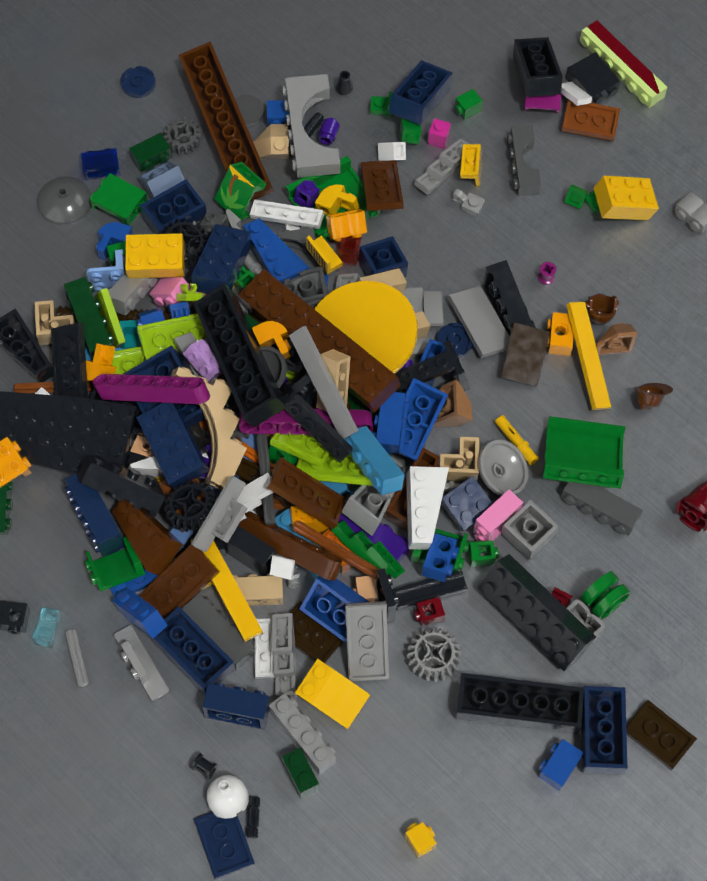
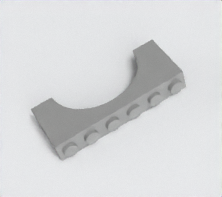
M328 74L285 78V85H282L283 96H287V100H284L285 111H289V115H286L287 126H291V130H288L289 141H293V145H290L291 156H295V160H292L293 171H297V178L340 174L338 148H327L315 143L307 135L302 125L303 118L310 107L317 102L330 99Z

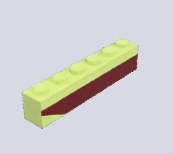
M598 20L581 31V44L592 54L596 52L615 76L643 104L650 108L665 97L667 86Z

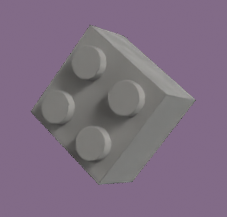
M530 500L503 525L501 534L530 560L556 536L559 526Z

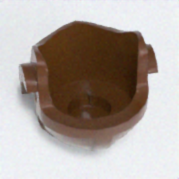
M600 293L589 296L585 304L590 321L599 325L609 323L616 315L617 306H619L617 297H610Z

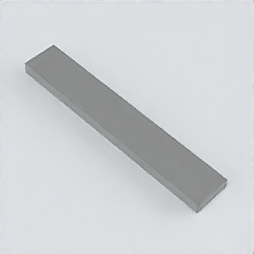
M307 327L299 328L290 334L289 337L337 432L346 439L359 430Z

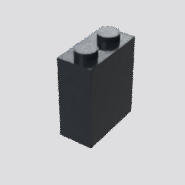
M596 52L567 67L565 78L568 82H573L592 97L591 103L600 104L605 98L612 97L618 92L620 80Z
M238 525L228 543L225 542L226 553L260 576H266L270 572L272 555L276 554L275 549Z

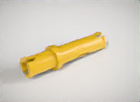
M504 415L498 417L495 420V424L510 442L520 450L528 464L531 466L536 463L539 457L529 447V442L524 441Z

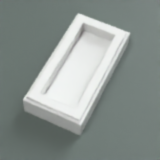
M573 82L562 83L561 94L575 105L591 103L592 97Z

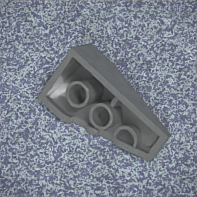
M322 266L304 270L299 273V276L283 281V284L306 303L323 299L329 294Z

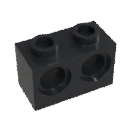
M0 601V630L8 631L11 634L26 633L30 614L28 604ZM15 616L21 617L18 622H12Z

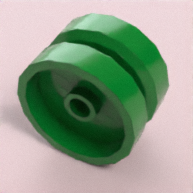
M613 571L601 576L580 597L581 602L587 607L594 606L592 614L600 620L605 619L617 610L632 593L626 585H618L620 579Z

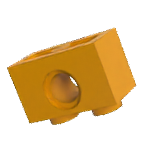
M553 312L552 318L547 321V330H550L547 343L549 347L548 354L571 356L574 334L569 314Z

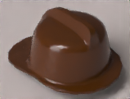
M648 383L634 387V390L637 391L636 400L640 403L642 410L659 407L664 396L673 392L671 386L662 383Z

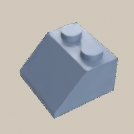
M168 161L136 177L150 199L185 180L179 166Z

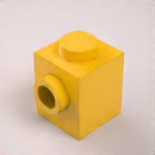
M416 822L407 828L405 838L417 858L436 848L437 843L433 838L435 834L429 825L426 827L424 822L419 825Z

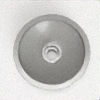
M494 440L483 447L479 455L478 466L481 477L489 489L501 496L509 489L515 495L521 492L528 480V467L520 450L505 440Z

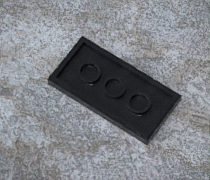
M78 322L51 328L55 395L88 398L84 323Z

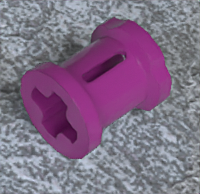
M544 262L538 275L540 283L550 285L554 282V274L557 270L555 264L551 262Z

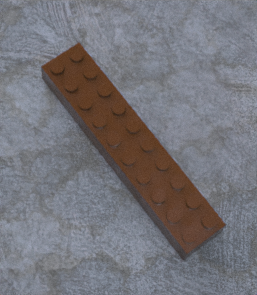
M211 41L180 54L179 58L226 172L231 164L243 162L266 183L264 190L255 192L251 201L274 192Z
M265 269L238 294L243 305L263 322H278L287 329L289 335L299 328L306 326L320 354L334 349L351 356L348 392L374 413L401 386L397 375Z

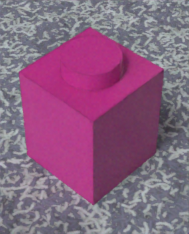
M434 118L429 131L428 145L445 149L450 136L451 123Z

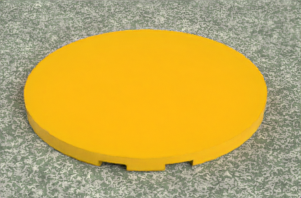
M376 281L349 283L329 293L315 307L318 313L394 374L405 365L414 351L418 333L416 314L408 299L392 286Z

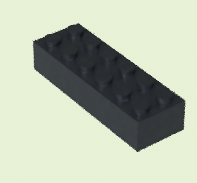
M510 554L498 560L478 586L563 671L575 664L596 638L586 626Z
M461 673L456 719L578 734L582 724L584 687Z

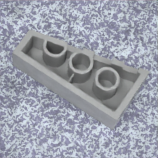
M391 456V458L394 460L397 466L404 473L406 467ZM362 485L348 499L342 513L373 536L395 492L381 495L373 485Z

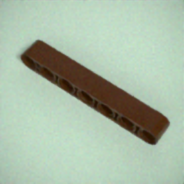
M251 511L246 512V518L238 524L274 548L277 554L295 560L296 564L322 578L332 581L337 579L342 560L339 557L276 524L266 525L264 518Z

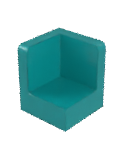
M120 321L125 338V343L121 345V348L140 347L137 321Z

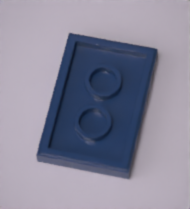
M212 812L194 819L215 880L255 865L238 815L233 818L224 819L217 817Z

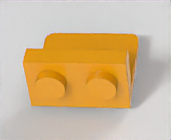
M8 437L0 441V488L21 474L26 477L32 473L29 469L32 466L26 456L22 458L19 453L21 451L20 446L15 440L12 442Z

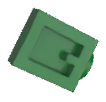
M389 92V97L371 96L370 115L391 116V113L388 111L393 92Z

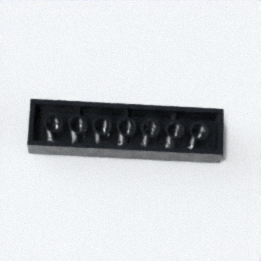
M224 283L193 303L243 419L255 428L285 409L287 406L236 294Z

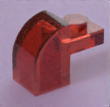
M352 236L341 238L339 258L343 264L357 266L361 237L352 238Z

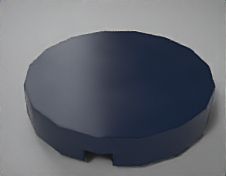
M136 66L133 69L131 67L121 77V87L124 93L133 98H143L150 95L156 86L154 74L147 67Z
M450 323L445 327L443 326L437 334L438 342L444 344L451 340L458 358L466 356L473 348V343L461 323Z

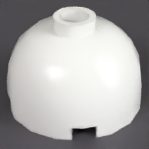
M221 775L215 778L207 789L208 806L217 817L224 819L233 818L241 810L244 811L248 805V790L243 781L236 776Z

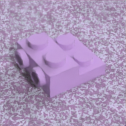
M208 338L205 340L200 339L191 344L183 353L199 374L207 379L208 382L224 374Z

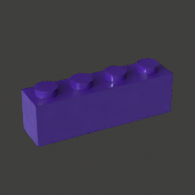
M341 512L338 523L345 521L355 534L363 531L373 544L381 541L398 563L409 552L408 540L402 535L398 536L387 524L383 525L380 523L373 536H371Z

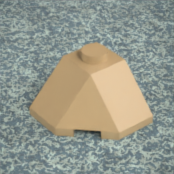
M270 124L253 141L261 160L289 159V127L287 124Z

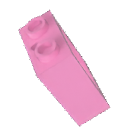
M510 489L476 519L473 534L477 542L494 541L501 534L503 525L522 508L523 502Z

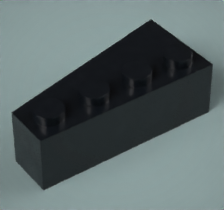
M507 260L487 266L483 286L508 335L510 336L514 322L536 328L533 320L529 317L527 307L523 302Z

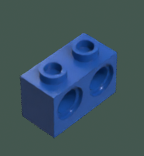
M434 533L432 544L429 547L423 564L422 576L442 582L446 581L447 575L451 576L454 568L452 561L457 558L460 549L457 547V539ZM441 565L442 568H436L435 566Z

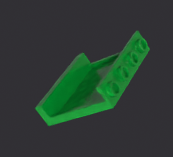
M349 156L340 159V174L303 177L286 186V196L294 206H300L294 202L296 188L306 179L307 181H313L315 186L320 189L319 195L325 188L331 185H343L346 193H351L357 197L359 209L365 211L366 220L375 218L381 213V210H367L363 183L351 167L352 161ZM340 207L337 213H342L349 210ZM324 215L320 229L314 228L316 239L322 236L327 242L331 238H329L326 215Z
M549 416L546 431L543 478L621 489L624 478V470H622L623 437L626 426Z

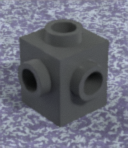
M205 214L203 220L200 221V229H205L204 234L208 235V239L215 224L230 227L226 214Z

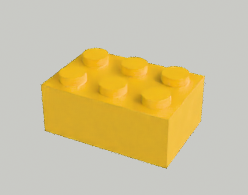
M604 175L593 187L602 218L649 220L659 209L650 178Z
M183 234L126 235V273L128 278L184 277Z

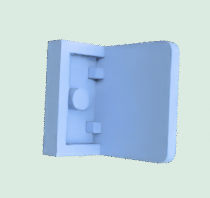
M115 250L116 266L89 268L86 270L88 281L92 283L94 290L111 289L126 273V257H124L123 250Z

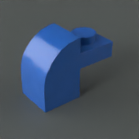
M112 222L102 226L97 232L99 241L96 251L98 252L99 259L106 261L108 257L107 246L126 241V235H133L132 226L119 222Z

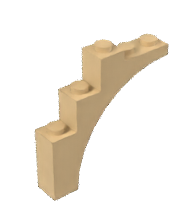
M185 367L174 369L170 375L176 377H196ZM200 377L204 380L211 396L208 401L199 404L208 422L212 445L210 471H208L205 483L222 491L229 478L235 475L247 448L242 445L241 441L234 438L230 439L240 418L235 416V412L232 410L223 409L232 392L228 383L222 379H215L208 383L207 379Z

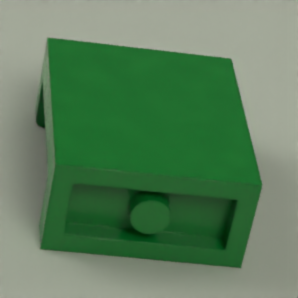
M111 173L101 181L98 190L94 191L90 197L92 209L100 208L120 218L123 224L129 226L141 212L140 205L148 201L146 191Z
M435 528L434 533L457 539V547L460 549L457 558L452 561L454 565L452 573L457 572L458 569L462 570L465 561L462 555L463 552H468L470 541L467 540L468 534L464 533V536H460ZM414 549L411 562L423 566L428 550ZM441 565L435 566L436 568H442Z

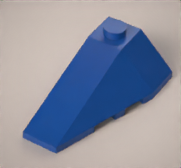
M413 378L405 394L398 453L417 461L448 394Z

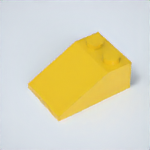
M319 659L316 660L295 692L299 697L347 729H349L371 696Z

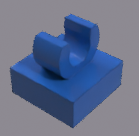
M188 301L168 304L171 319L190 315Z

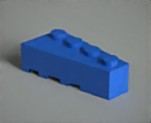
M260 218L243 225V230L251 232V250L263 269L282 284L284 280L288 278L291 280L299 276L300 272L309 269Z

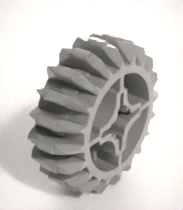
M432 627L430 633L424 629L423 635L417 633V639H411L412 645H408L407 649L410 651L407 653V658L411 659L408 664L409 666H414L412 669L413 673L420 671L418 674L419 678L426 675V681L433 677L434 682H437L438 676H440L444 681L446 678L445 674L451 677L453 674L452 670L457 671L458 667L456 664H460L461 659L458 657L462 653L458 650L460 648L459 643H454L456 638L451 637L449 639V631L444 635L441 628L437 633ZM431 641L440 642V644L434 645ZM423 646L426 655L420 661L417 652ZM446 649L449 650L451 656L447 664L442 656ZM431 652H436L438 656L431 657L430 654ZM433 664L436 665L438 668H430L427 666Z

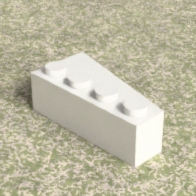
M410 466L406 474L408 549L428 550L432 544L449 467Z

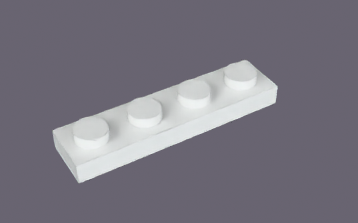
M254 199L249 215L251 219L260 218L264 221L320 229L324 211Z

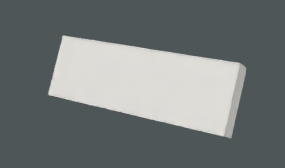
M272 618L256 619L263 633L254 637L255 679L275 678L274 654L272 653Z

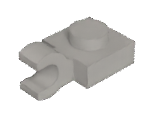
M459 189L455 190L454 197L452 198V201L462 204L461 210L476 217L485 204V199L470 192L466 196Z

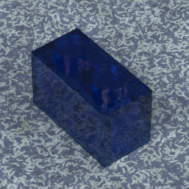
M116 148L81 153L85 181L107 178L110 173L115 176H121Z

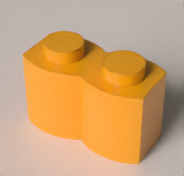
M355 209L326 216L329 238L334 239L336 242L344 241L345 237L349 236L359 238L362 237V234L367 233L364 210Z

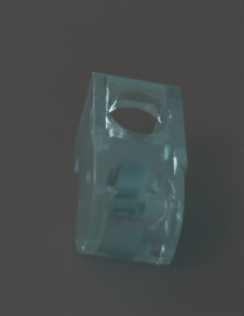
M45 607L42 609L36 631H34L32 636L35 645L53 648L60 620V610Z

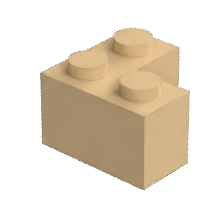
M53 300L35 302L36 336L39 345L52 344L51 328L75 323L74 316H57Z
M460 437L458 454H440L439 467H449L446 481L464 482L472 476L478 481L479 437Z

